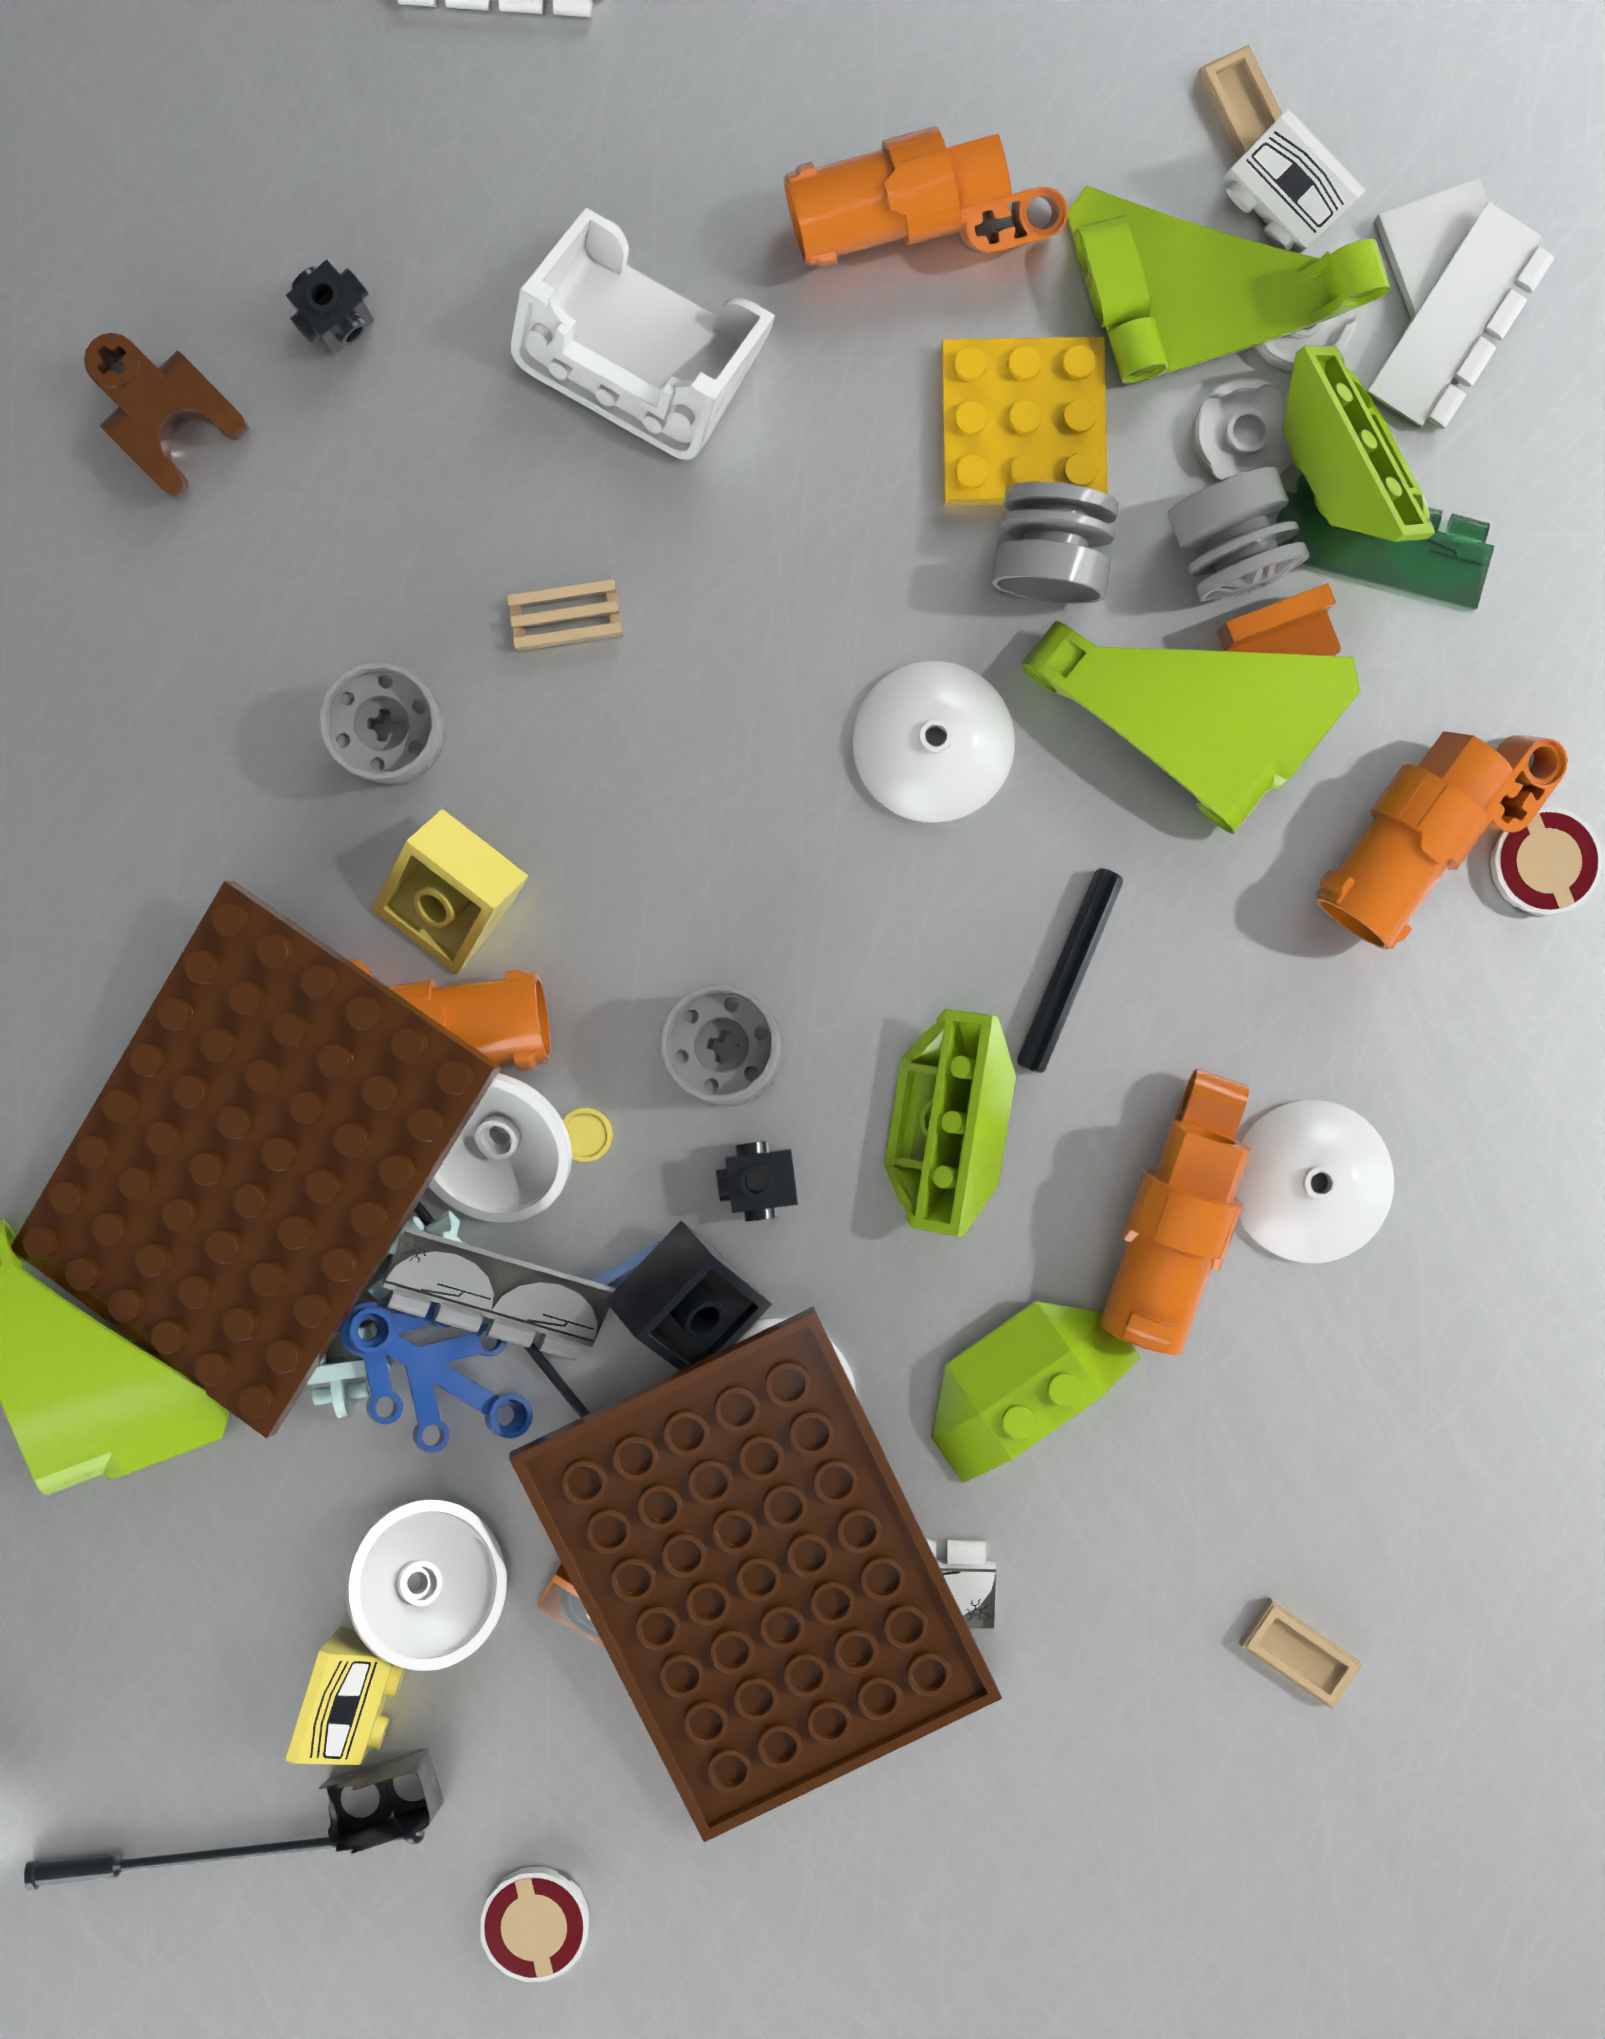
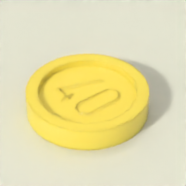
M579 1108L570 1112L562 1120L570 1138L573 1160L579 1162L595 1161L604 1156L610 1149L613 1141V1128L609 1119L602 1112L593 1108Z

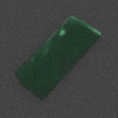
M1302 473L1298 477L1294 493L1285 491L1289 502L1286 507L1278 512L1275 524L1294 521L1297 522L1300 530L1298 534L1278 546L1305 542L1309 557L1300 565L1472 610L1478 608L1495 547L1485 543L1490 528L1489 522L1452 513L1444 533L1437 531L1439 530L1443 510L1428 507L1430 513L1429 520L1434 527L1435 533L1428 539L1395 542L1330 525L1327 518L1317 509L1314 501L1315 495Z

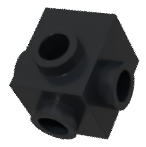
M327 259L318 267L311 266L302 271L293 281L292 290L285 295L296 311L290 317L296 328L311 344L320 339L334 356L342 348L358 340L366 328L374 321L363 301L369 295L366 288L348 268L340 274Z
M768 1141L735 1145L736 1155L725 1157L726 1168L716 1170L720 1202L730 1201L732 1213L744 1212L745 1222L777 1218V1207L798 1205L791 1148L769 1151ZM758 1171L764 1174L767 1179L765 1188L762 1190L751 1189L746 1181L749 1173Z

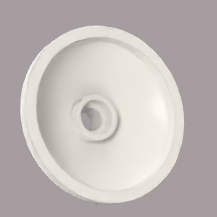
M923 661L893 671L874 686L858 711L853 730L852 746L858 774L876 801L902 818L920 823L937 824L964 818L982 808L994 797L1009 773L1014 756L1015 736L1012 719L1005 702L995 688L982 676L954 663ZM931 728H939L945 733L946 741L940 746H932L926 741L925 733Z
M498 1073L429 1184V1187L440 1199L455 1210L479 1220L494 1223H510L534 1217L547 1209L557 1199L568 1180L572 1165V1149L567 1129L554 1107L539 1092L518 1079ZM497 1126L505 1129L509 1135L501 1133Z
M1320 1100L1289 1102L1268 1111L1258 1118L1240 1139V1142L1252 1149L1235 1194V1198L1244 1204L1239 1221L1249 1235L1268 1251L1280 1257L1301 1263L1334 1261L1352 1254L1364 1246L1383 1224L1391 1206L1394 1191L1392 1162L1388 1150L1377 1131L1354 1111L1336 1103ZM1322 1172L1328 1179V1186L1323 1192L1316 1193L1311 1188V1179L1316 1173Z
M442 1500L412 1501L397 1506L379 1517L365 1531L357 1543L346 1574L345 1595L347 1610L358 1636L375 1655L390 1664L405 1669L417 1671L437 1670L449 1667L465 1659L476 1651L491 1634L504 1606L507 1591V1570L498 1540L487 1524L476 1514L452 1502ZM416 1572L420 1577V1586L412 1593L408 1589L407 1581L409 1576Z

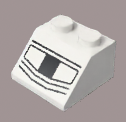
M1289 108L1223 177L1230 185L1226 192L1231 200L1246 213L1253 209L1267 224L1264 232L1277 248L1291 249L1296 253H1301L1307 249L1366 191Z

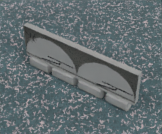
M406 1226L383 1280V1288L390 1289L386 1308L424 1318L431 1301L438 1303L434 1314V1321L477 1333L482 1324L483 1316L488 1317L490 1320L486 1336L529 1348L535 1337V1331L542 1333L538 1343V1351L573 1361L577 1359L582 1345L593 1346L610 1308L605 1300L615 1290L614 1287Z

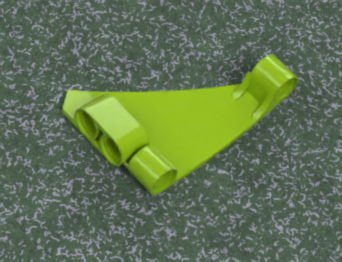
M1086 185L1068 210L1067 221L1093 312L1098 325L1101 328L1106 327L1120 378L1122 383L1125 384L1137 383L1180 371L1264 344L1366 305L1383 297L1390 291V285L1375 238L1347 244L1331 254L1329 251H1326L1321 258H1316L1198 225L1119 198Z
M1055 621L1020 664L1024 671L1042 687L1054 694L1063 695L1077 702L1130 742L1199 799L1196 805L1209 820L1232 834L1236 833L1269 790L1274 791L1280 788L1294 775L1360 693L1354 657L1097 647L1060 621Z
M6 1218L0 1219V1402L33 1480L44 1495L53 1494L100 1475H103L108 1480L122 1477L223 1438L230 1411L209 1397L204 1389L185 1375L104 1326L23 1270L25 1261L21 1260V1257L11 1249L16 1235L6 1221Z

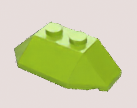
M1303 346L1295 355L1282 433L1291 449L1290 455L1293 463L1303 472L1315 495L1314 501L1317 509L1327 518L1332 526L1395 542L1428 539L1435 531L1429 520L1430 513L1425 496L1377 405L1358 377L1345 367V358L1336 346Z
M944 1009L936 1018L937 1022L925 1031L901 1058L884 1167L899 1201L907 1212L905 1216L910 1228L964 1237L999 1186L1016 1075L998 1016Z
M1034 1301L945 1363L931 1439L962 1483L997 1468L1022 1454L1103 1397L1137 1363L1141 1357L1132 1344L1113 1336L1099 1325L1103 1311Z

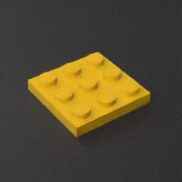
M1105 337L942 339L944 506L1003 505L1006 487L1016 483L1034 481L1069 483L1108 494Z

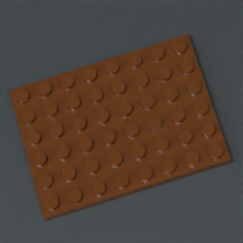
M224 881L16 1236L11 1249L163 1363L196 1383L206 1391L209 1397L267 1439L275 1435L340 1331L343 1323L353 1310L497 1076L501 1066L235 881Z
M814 1306L509 1453V1460L703 1842L709 1841L1003 1699Z

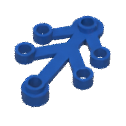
M431 1301L424 1318L401 1311L391 1313L383 1305L374 1302H365L354 1306L340 1329V1336L344 1346L350 1353L363 1358L371 1393L366 1404V1411L373 1421L381 1424H391L399 1419L403 1411V1402L400 1396L392 1392L387 1355L405 1366L417 1424L413 1430V1441L419 1449L431 1453L438 1452L449 1441V1429L441 1421L433 1384L485 1415V1423L488 1429L499 1437L517 1438L529 1429L533 1413L529 1402L525 1398L510 1393L496 1396L445 1364L446 1362L477 1354L495 1356L501 1353L506 1346V1341L497 1339L496 1345L490 1350L484 1349L480 1343V1337L487 1330L488 1323L481 1324L477 1333L472 1332L417 1347L398 1334L427 1325H433L438 1328L451 1327L450 1325L434 1321V1309L438 1303ZM366 1319L372 1320L377 1328L376 1335L369 1341L363 1340L358 1333L359 1325ZM388 1396L393 1401L394 1408L388 1417L382 1418L376 1412V1403L381 1397ZM509 1405L513 1409L514 1417L511 1423L503 1426L497 1419V1413L502 1406ZM429 1425L437 1426L440 1432L439 1440L432 1446H427L422 1439L423 1431Z

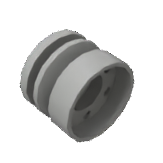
M1275 467L1255 469L1228 478L1187 497L1168 510V518L1180 548H1194L1206 545L1208 549L1207 552L1188 565L1190 575L1200 576L1216 571L1215 574L1196 585L1200 601H1210L1228 596L1237 597L1253 592L1279 580L1290 569L1308 559L1309 552L1305 542L1278 546L1298 534L1300 529L1297 522L1287 521L1270 525L1268 520L1286 507L1289 502Z
M1034 481L1016 483L1006 487L1003 507L1009 512L1002 515L1000 528L1006 534L1021 540H1011L998 544L992 585L1006 593L1039 601L1080 604L1104 600L1107 593L1111 559L1091 548L1112 543L1115 529L1109 523L1114 522L1117 518L1119 502L1113 496L1099 490L1062 482Z
M386 662L360 664L341 674L326 691L319 713L321 737L332 758L360 779L381 786L406 784L423 775L438 758L445 737L443 713L427 686L406 668ZM385 714H390L391 719L397 725H400L398 732H390L387 741H382V736L373 730L374 723H383Z
M708 985L687 993L671 1008L662 1028L661 1054L669 1075L684 1091L715 1106H738L757 1099L774 1083L783 1063V1038L774 1017L753 994L733 985ZM726 1035H732L731 1041L739 1047V1052L737 1055H728L725 1063H720V1055L712 1050L714 1042L723 1043Z

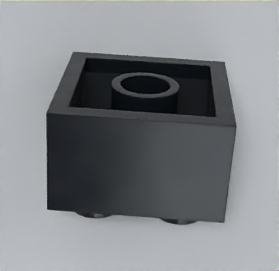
M680 1221L605 1300L636 1339L678 1370H682L734 1345L772 1305L768 1298L727 1259L683 1221Z

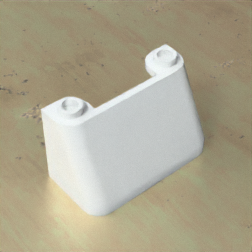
M585 208L520 289L510 344L514 360L525 372L664 452L679 459L689 460L695 458L709 439L768 337L775 315L763 309L755 302L743 298L727 300L717 316L626 265L629 245L621 228L614 222Z

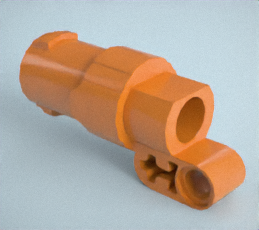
M932 126L882 141V150L816 168L812 162L798 165L793 172L786 173V176H784L785 193L794 232L803 261L809 267L819 265L825 268L836 265L838 256L903 239L905 244L910 246L960 232L963 243L973 251L979 253L999 252L1050 238L1060 232L1068 218V205L1065 198L1053 188L1037 187L1012 193L1008 165L999 133L946 148L940 129L937 126ZM1038 196L1044 198L1051 207L1050 221L1041 229L1034 228L1027 218L1029 203ZM1009 203H1012L1011 211L1007 206ZM983 212H985L988 219H1001L1011 216L1014 227H1004L991 232V242L988 241L986 236H977L975 233V225L983 222ZM1015 229L1019 234L1017 237H1014Z
M1443 731L1418 766L1411 764L1401 766L1370 809L1371 815L1374 818L1338 869L1336 871L1328 870L1320 880V889L1315 894L1317 897L1316 903L1332 919L1359 938L1381 949H1393L1397 942L1404 941L1411 932L1412 928L1407 925L1445 871L1447 869L1457 870L1487 828L1504 832H1517L1524 829L1533 820L1567 770L1568 757L1566 750L1561 743L1554 739L1526 735L1510 736L1494 750L1474 735ZM1533 752V764L1529 770V758Z
M347 959L377 980L363 963L355 959ZM522 970L505 971L504 979L438 987L433 980L386 986L501 1067L516 1065L518 1071L534 1070L539 1064H545L550 1061L551 1035L548 1009L542 981L539 975L534 972L525 973Z
M1195 1069L1192 1072L1176 1118L1171 1123L1156 1169L1143 1170L1120 1235L1127 1243L1099 1321V1325L1113 1336L1150 1351L1169 1355L1182 1354L1211 1270H1221L1244 1205L1235 1198V1194L1252 1148L1236 1140L1235 1136L1247 1104L1249 1085L1200 1069Z

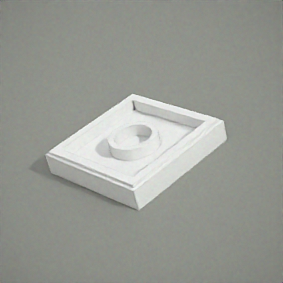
M1480 177L1379 213L1374 220L1411 320L1483 207L1489 202Z

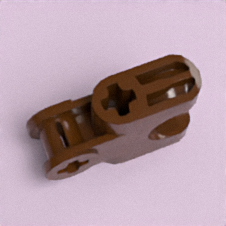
M101 334L93 339L86 348L84 364L87 373L119 406L99 426L172 499L177 500L188 489L189 485L186 476L174 464L170 452V442L178 428L191 421H202L214 425L230 440L240 439L250 429L249 423L241 413L178 350L157 368L132 341L121 334ZM117 361H120L126 367L119 375L111 368Z

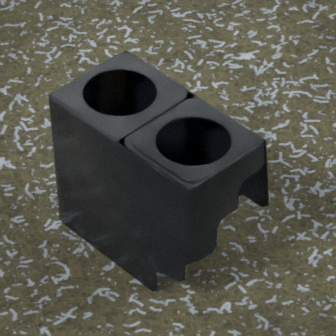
M428 1748L329 1778L318 1788H326L330 1800L328 1806L330 1816L328 1836L330 1841L336 1847V1852L352 1850L350 1854L424 1830L429 1826L444 1803ZM409 1773L416 1774L419 1777L424 1798L418 1801L402 1799L394 1789L393 1779ZM374 1784L379 1792L377 1809L366 1817H354L347 1813L341 1802L343 1788L353 1786L352 1790H357Z

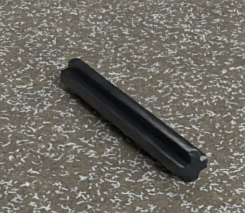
M1099 868L1093 875L1017 1058V1063L1025 1069L1035 1073H1043L1047 1068L1124 882L1123 877L1116 872Z

